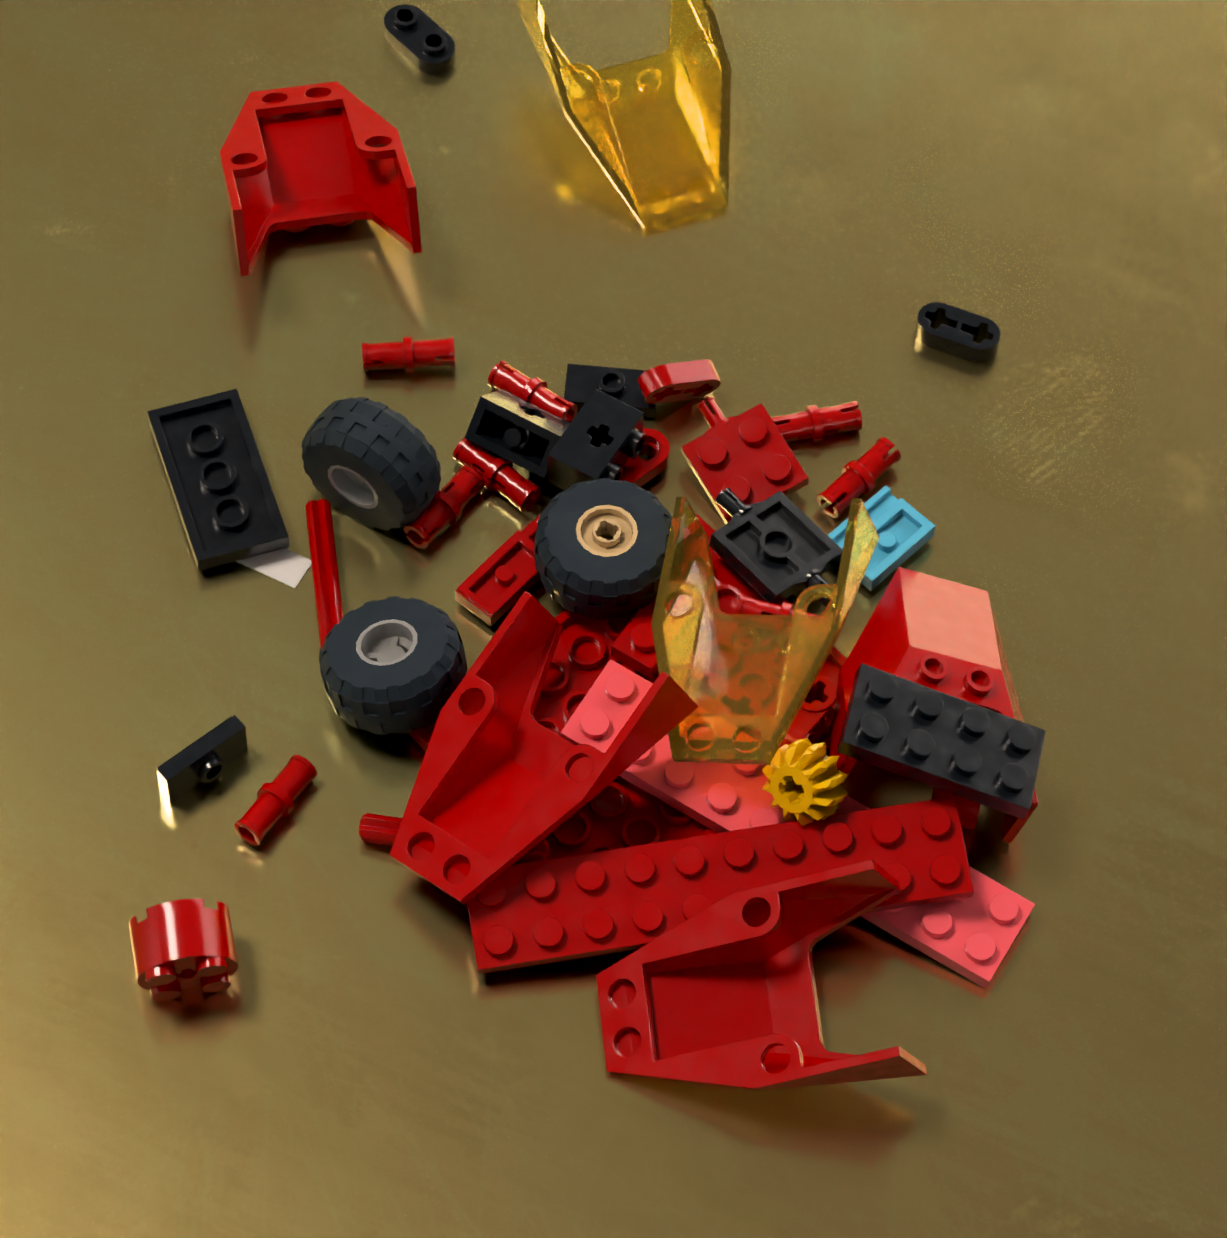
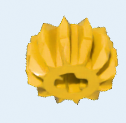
M808 738L798 739L789 745L785 744L776 749L774 754L771 755V761L762 769L765 776L769 779L762 790L772 793L774 798L770 808L781 807L783 809L784 821L797 819L802 826L813 823L814 819L817 821L820 819L825 820L833 815L835 810L839 808L838 804L848 794L841 785L848 774L838 771L836 767L840 756H827L825 742L812 745Z

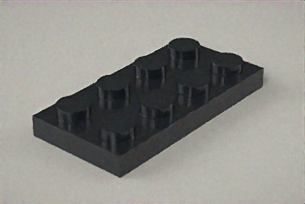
M237 389L147 411L148 422L198 571L289 547V536Z
M862 663L855 673L837 752L1024 819L1031 808L1046 730Z

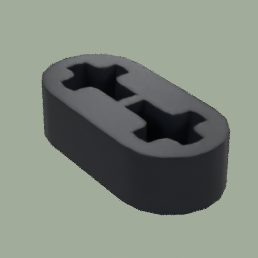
M941 302L928 303L920 309L915 330L917 338L926 346L976 363L987 362L994 358L998 351L1001 335L1000 329L994 321ZM935 321L943 323L938 329L930 327ZM977 336H983L986 338L981 342V344L973 342V340H975Z

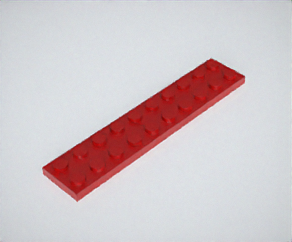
M951 796L831 815L825 820L820 819L817 821L814 819L813 823L811 822L804 826L797 820L511 865L467 902L478 974L640 949L731 893L868 860H874L898 880L900 892L865 913L973 896L974 889L956 797Z

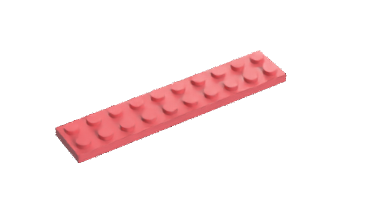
M610 659L560 732V736L574 745L588 744L605 753L653 683ZM698 709L694 710L619 775L716 833L797 821V819L784 821L783 809L781 807L770 808L774 800L772 793L762 790L766 781L769 780L762 769L771 761V755L773 754ZM846 795L843 801L838 804L839 808L835 810L833 815L870 808ZM969 866L974 889L973 896L860 915L867 921L986 989L1031 914L1035 904Z

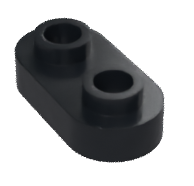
M403 4L391 8L385 14L384 36L386 40L418 70L427 74H441L453 66L455 62V42L453 38L420 8Z

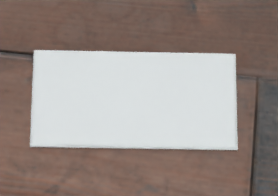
M286 548L236 561L294 589L311 566L310 559Z

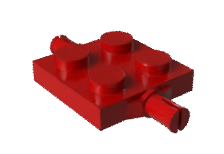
M714 397L707 398V404L704 400L698 404L697 409L700 410L710 428L702 436L683 445L681 451L725 525L731 521L732 517L715 502L718 494L722 490L725 491V488H730L746 505L762 502L778 491H781L787 497L809 484L807 474L762 403L738 416L725 418Z

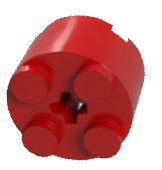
M204 899L174 900L147 908V919L139 923L136 915L130 919L128 925L137 984L151 992L152 1000L168 1001L181 996V989L201 986L204 992H219L228 989L232 985L230 976L237 971L238 962L230 912L225 903L216 901L217 910L205 908Z

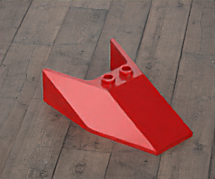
M338 81L250 92L220 150V161L240 276L251 274L269 235L275 231L301 232L310 226L323 224L346 226L353 223L354 220H372L413 254L422 253L416 184L398 129Z
M898 567L838 674L829 757L840 756L836 767L838 771L846 774L850 773L858 759L838 753L837 748L855 673L862 663L1024 722L988 591ZM1036 786L1034 788L1031 808L1024 819L1004 813L1003 842L1011 843L1038 806Z
M524 591L441 709L389 854L393 859L462 904L467 903L587 804L699 707L670 675L662 671L605 753L588 744L574 745L536 722L534 711L563 626L533 595Z
M868 860L731 893L598 973L596 980L607 1072L617 1075L754 1091L927 1075L926 1065L900 1046L861 1055L827 1051L823 1041L812 960L813 947L824 937L900 892L899 881L874 860Z

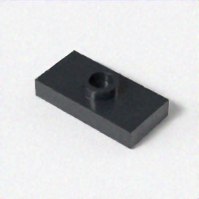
M579 364L567 365L564 399L576 404L578 411H580L596 388L644 412V417L655 418L656 404L645 402L637 382L638 377L647 370Z
M236 715L231 716L157 767L159 791L165 800L171 805L202 782L209 783L223 772L226 765L248 751L246 726Z

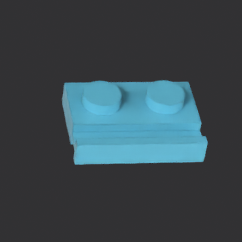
M886 485L828 534L844 550L839 565L870 591L934 536L936 525L904 499L900 498L898 500L890 493L891 489Z

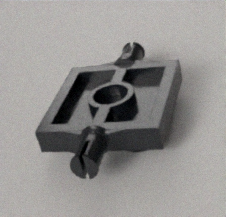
M725 488V491L722 490L718 494L715 502L732 519L727 525L712 533L709 546L767 602L778 604L793 593L808 589L825 607H828L829 604H832L838 598L839 591L835 590L822 577V574L841 563L844 550L781 491H778L762 502L746 505L730 488Z

